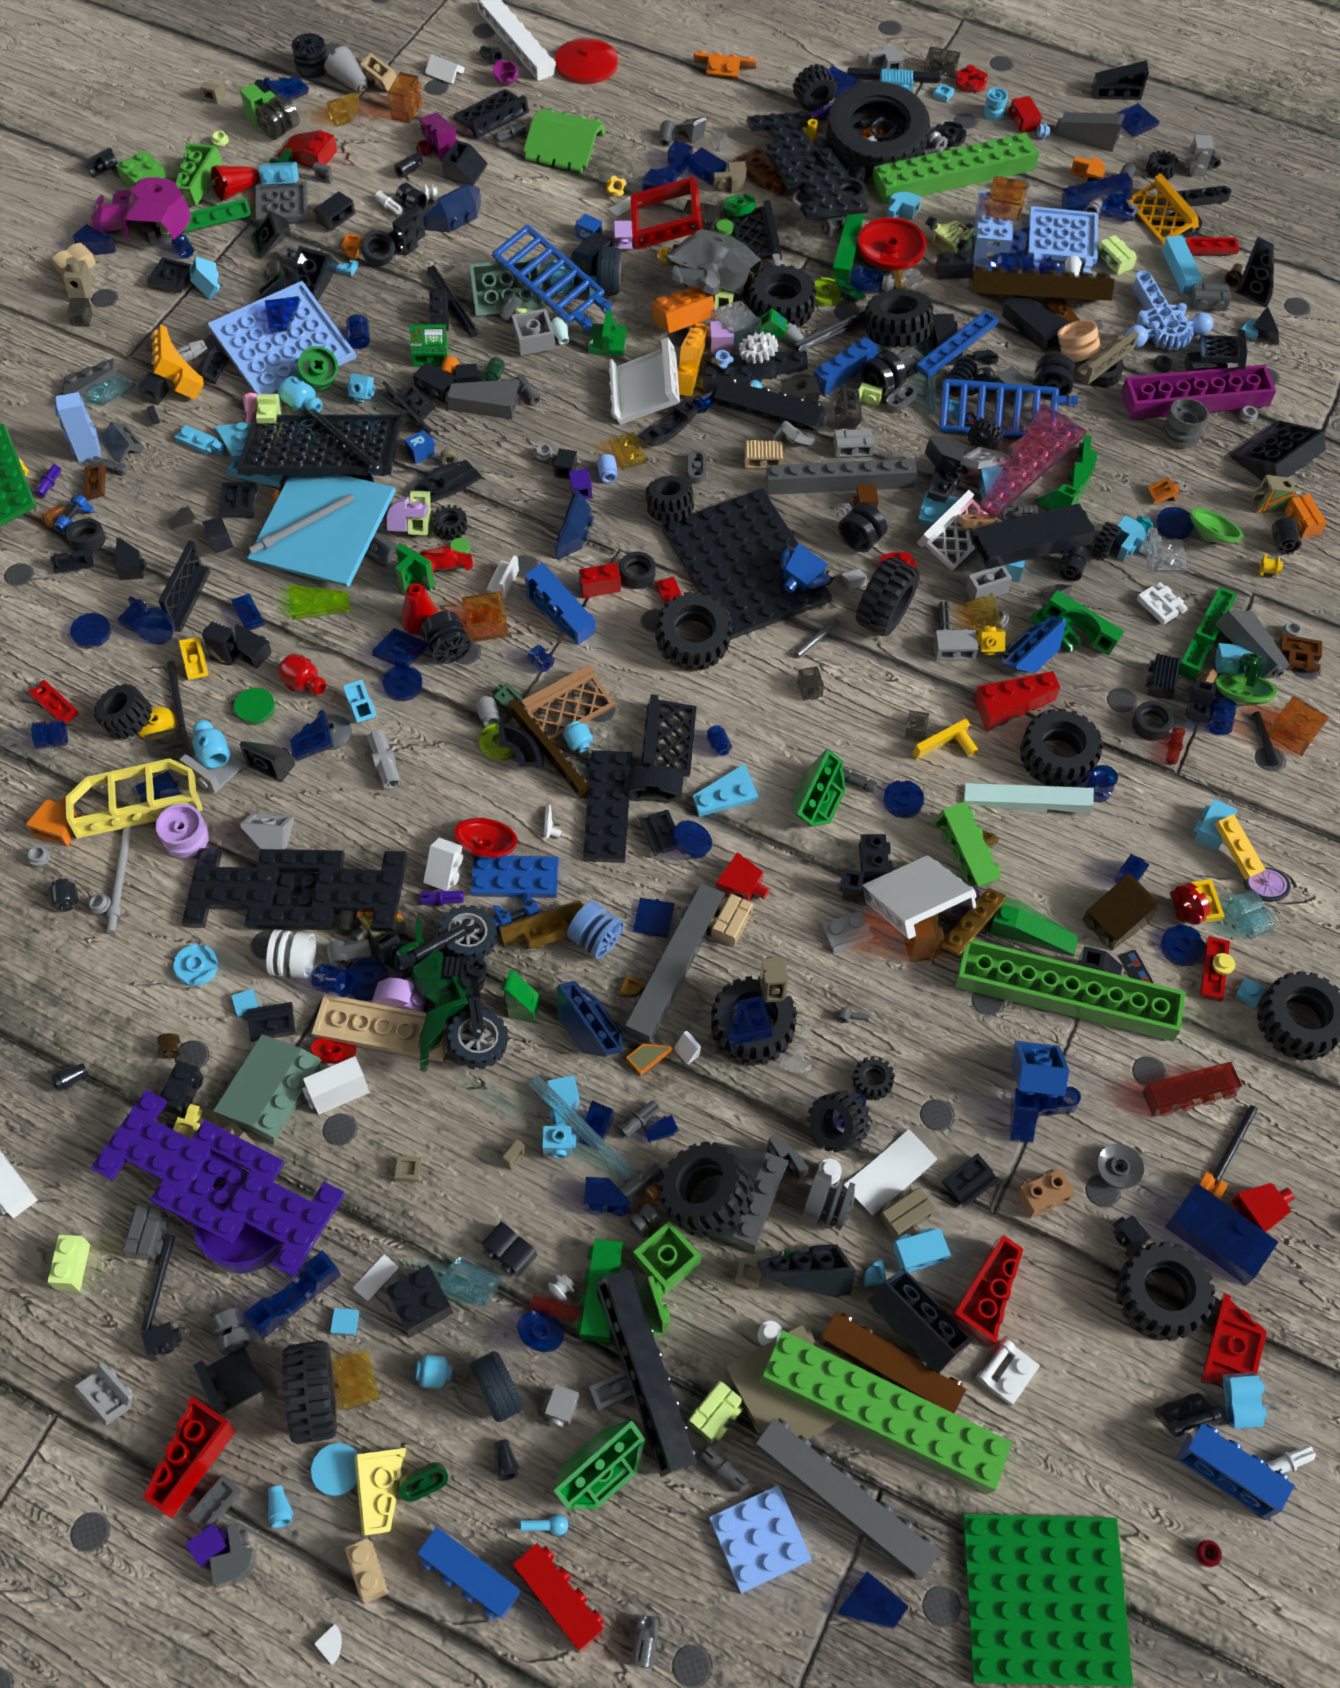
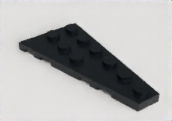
M807 351L774 352L775 356H769V360L763 359L762 363L760 361L753 363L752 360L748 363L746 359H742L740 353H729L733 357V362L729 363L726 368H720L717 364L712 363V358L716 356V353L702 354L703 398H707L709 394L717 391L721 378H733L739 383L744 384L752 380L762 382V379H775L780 374L785 373L789 375L807 370Z

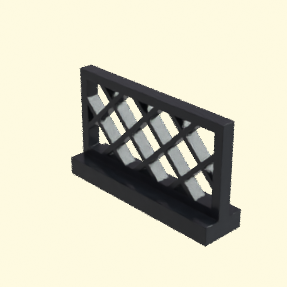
M503 89L453 116L456 121L473 132V137L478 139L529 113L527 97L524 95L518 97L509 90Z
M770 200L763 201L764 206L757 207L746 215L732 216L736 240L740 242L744 240L750 241L747 247L761 260L772 258V254H779L780 260H782L781 246ZM762 213L759 218L753 217L755 214ZM736 218H745L742 222L736 220ZM749 220L754 222L752 226L747 225L746 223ZM759 224L764 226L761 230L756 228ZM742 228L747 229L744 234L739 232ZM751 232L757 234L754 238L749 236ZM761 236L767 238L764 242L758 240ZM754 244L759 245V247L757 248V250H756V249H753V248H751V247H752ZM764 248L770 250V252H765V253H763V252H761V251H762Z
M1237 330V336L1200 335L1201 362L1237 363L1238 370H1245L1248 353L1245 330Z
M188 540L158 600L164 615L161 623L163 629L182 632L210 574L209 567L202 566L194 541Z
M651 694L646 711L641 766L663 769L672 768L684 777H689L691 773L697 706L659 700V695ZM660 708H669L672 713L665 716L660 711ZM680 712H691V717L685 720ZM676 716L681 723L674 726L669 719ZM664 722L670 728L665 733L659 728V725ZM685 726L689 734L683 736L678 729ZM671 733H674L679 738L675 743H672L667 737ZM662 739L668 745L664 750H661L657 745V742ZM681 743L688 748L683 754L676 748ZM671 749L678 756L672 761L665 754ZM661 756L667 764L664 766L655 765V759ZM681 760L686 765V770L678 769L675 763Z

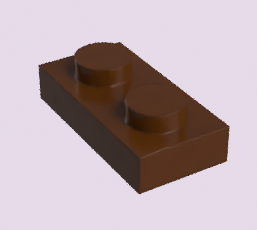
M102 462L85 467L84 497L87 500L105 496L106 467Z

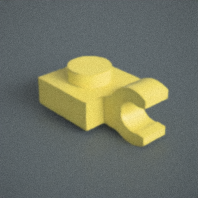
M190 1104L185 1118L178 1117L173 1130L191 1139L200 1127V1124L197 1123L202 1114L199 1106Z

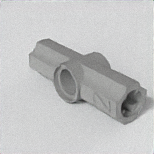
M372 731L367 738L376 771L379 772L384 789H395L401 784V779L396 769L397 764L392 748H389L384 731Z

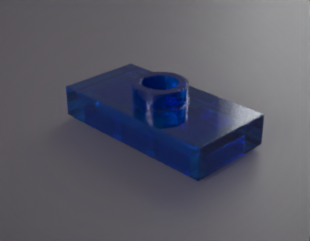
M250 593L231 600L243 627L254 630L265 625Z

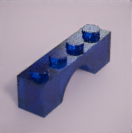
M675 140L668 148L667 163L669 166L662 169H650L642 178V191L676 182L677 178L684 173L687 166L692 164L694 160L693 146Z
M1127 172L1062 188L1063 210L1083 211L1090 200L1101 195L1112 197L1115 203L1132 200L1133 181Z
M321 1250L303 1265L299 1275L286 1288L271 1297L262 1298L243 1315L259 1336L264 1339L337 1280L341 1274L332 1260Z

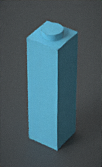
M1183 236L1166 237L1162 248L1164 257L1181 293H1190L1194 283L1202 282V275Z

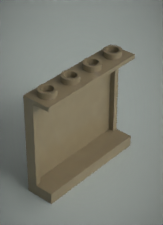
M803 1325L788 1332L812 1345L815 1343L812 1333L809 1330H805ZM775 1340L725 1367L724 1373L735 1393L742 1398V1406L758 1436H760L770 1420L774 1418L777 1421L781 1418L791 1426L790 1431L797 1437L802 1435L808 1440L839 1423V1420L758 1382Z

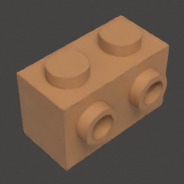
M1050 1169L1040 1175L1041 1178L1037 1180L1030 1178L1020 1184L1021 1187L1017 1192V1196L1030 1219L1071 1201L1075 1195V1191L1062 1169L1057 1171Z

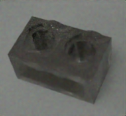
M930 46L924 72L941 73L942 76L955 78L961 52Z

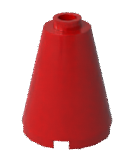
M215 165L210 170V177L215 182V185L212 186L220 200H227L257 185L260 180L259 171L254 167Z
M411 584L405 592L401 624L409 634L413 635V633L422 636L420 631L422 623L439 611L423 585Z

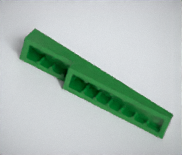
M865 213L847 215L833 266L832 278L849 281L858 246V236L862 229Z
M1222 587L1218 588L1179 665V675L1195 681L1220 631L1216 622L1231 609L1237 596L1236 593Z

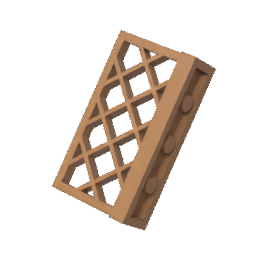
M590 664L521 700L531 718L534 717L532 713L537 710L546 712L544 720L535 719L538 721L543 732H545V725L556 727V732L550 735L552 741L561 737L565 731L564 728L567 725L560 724L562 716L574 718L573 722L579 719V723H586L615 707L614 702L594 675V669ZM592 681L596 686L595 692L584 690L585 684ZM568 693H580L579 700L567 699ZM582 694L594 697L592 705L581 702ZM596 697L605 699L607 705L603 707L594 705ZM554 701L563 702L561 711L550 708V704ZM565 703L577 706L575 714L564 711ZM579 706L591 709L590 714L587 716L578 715ZM548 712L560 715L558 723L546 721Z

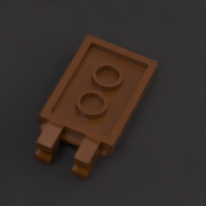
M758 146L733 160V162L745 161L746 175L765 188H772L773 193L778 196L784 193V190L781 189L784 186L782 179L764 150Z

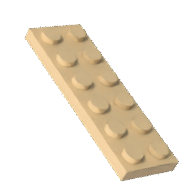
M324 994L312 1036L314 1038H323L330 1041L420 1058L418 1043L427 1013ZM449 1026L446 1029L440 1046L429 1052V1060L444 1061L448 1045L447 1035Z

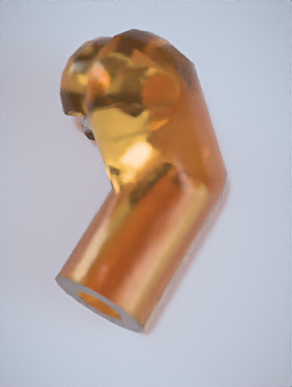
M61 504L49 509L42 517V521L45 522L47 527L55 525L54 518L67 513L64 505Z

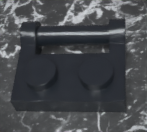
M253 482L223 483L219 509L220 516L254 518L255 510L253 508L255 493H257L258 489L257 484ZM242 492H247L246 507H241Z
M1199 1392L1154 1408L1155 1417L1175 1438L1182 1436L1185 1431L1196 1428L1202 1423L1212 1422L1215 1424L1222 1421L1219 1409L1216 1406L1213 1407Z

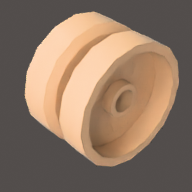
M1079 320L1063 326L1058 331L1059 343L1062 345L1061 354L1069 357L1073 362L1086 360L1096 355L1101 350L1100 340L1097 337V323L1092 320Z

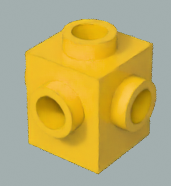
M984 626V629H978V635H976L978 650L983 652L984 655L1005 652L1006 632L1004 630L996 629V626Z

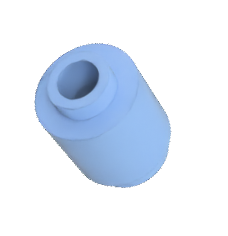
M609 454L600 456L597 459L600 478L605 483L614 482L618 475L614 456Z

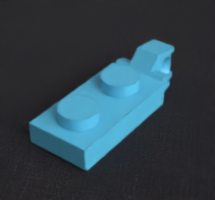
M185 425L175 436L178 443L205 455L212 452L222 456L225 453L224 445L218 439L188 425Z

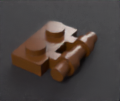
M1283 634L1280 638V651L1283 655H1287L1286 660L1290 664L1287 668L1293 669L1294 667L1303 669L1305 672H1319L1321 665L1313 663V660L1320 661L1323 641ZM1295 657L1303 658L1305 661L1295 660Z

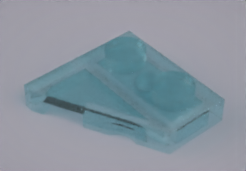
M115 375L99 386L92 385L85 398L87 402L104 406L132 389L135 383L132 379Z

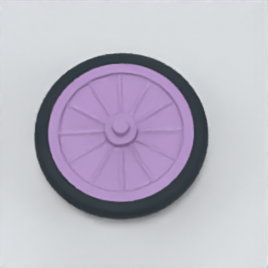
M1264 867L1266 870L1246 880L1244 879V885L1248 893L1261 901H1280L1290 893L1291 885L1288 878L1282 872L1273 868Z

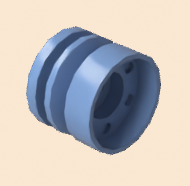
M590 901L573 918L567 931V937L579 946L585 945L587 952L600 959L614 947L624 929V922L616 918L612 913L607 914L606 909L595 901Z

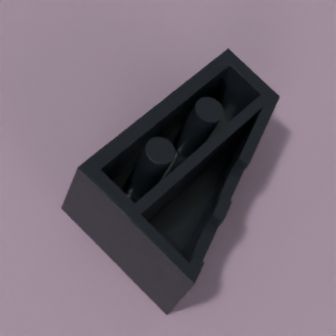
M1147 60L1095 73L1092 84L1093 98L1141 100L1149 75Z
M594 232L573 250L571 260L589 277H597L599 249L601 247H612L613 238ZM577 275L574 277V285L578 286L583 282Z

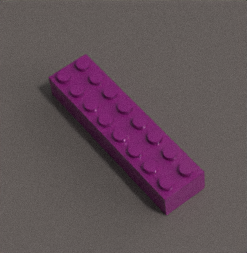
M1266 364L1246 366L1245 370L1231 367L1131 376L1125 378L1121 390L1130 419L1168 416L1173 402L1181 398L1195 399L1205 405L1209 412L1243 409L1245 406H1253L1255 408L1268 407L1276 393Z

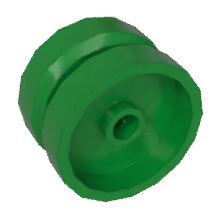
M311 346L305 349L299 357L296 377L312 386L315 393L324 392L333 385L339 369L338 361L329 349L322 346Z

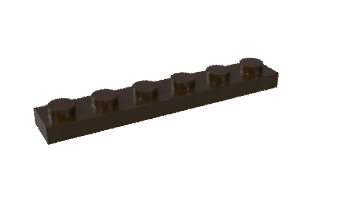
M515 698L509 701V713L519 726L537 741L544 756L578 797L582 799L587 796L588 782L585 777L580 776L576 772L574 764L565 759L560 747L554 746L549 734L540 729V725L534 717L531 718L524 704H519Z

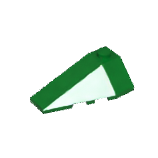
M1006 897L1005 902L995 912L989 932L1073 957L1079 938L1076 934L1025 903Z

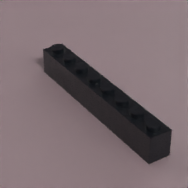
M631 1270L605 1276L596 1285L660 1477L685 1470L697 1464L695 1449L690 1444L687 1426L679 1412V1403L673 1394L669 1374L665 1371L662 1353L656 1345L653 1327L649 1324L646 1316L645 1304L640 1298L637 1281L633 1277Z

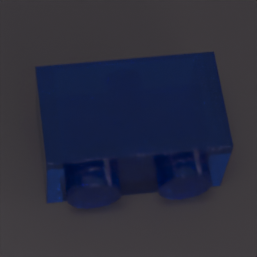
M701 147L689 156L688 171L713 186L714 173L726 172V162Z

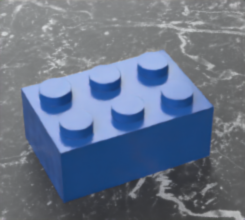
M1015 1040L1011 1067L1018 1090L1029 1095L1043 1093L1048 1097L1065 1096L1069 1068L1061 1047L1058 1045Z

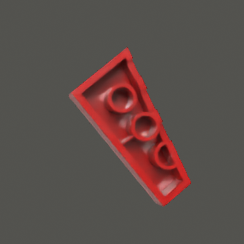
M1054 671L978 686L974 702L986 732H989L995 726H1002L1008 723L1009 720L1015 717L1019 718L1032 709L1036 710L1056 701L1060 685Z

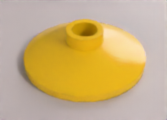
M152 707L151 719L147 721L148 724L142 728L141 732H137L141 738L150 742L165 740L174 733L177 727L176 716L168 708Z

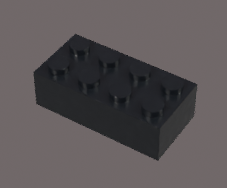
M904 1268L885 1280L867 1300L872 1305L873 1310L881 1315L890 1324L891 1329L898 1333L907 1342L908 1346L925 1360L926 1365L937 1374L954 1362L974 1341L957 1321Z

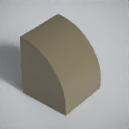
M204 82L200 86L203 101L218 105L226 94L225 88L221 85Z

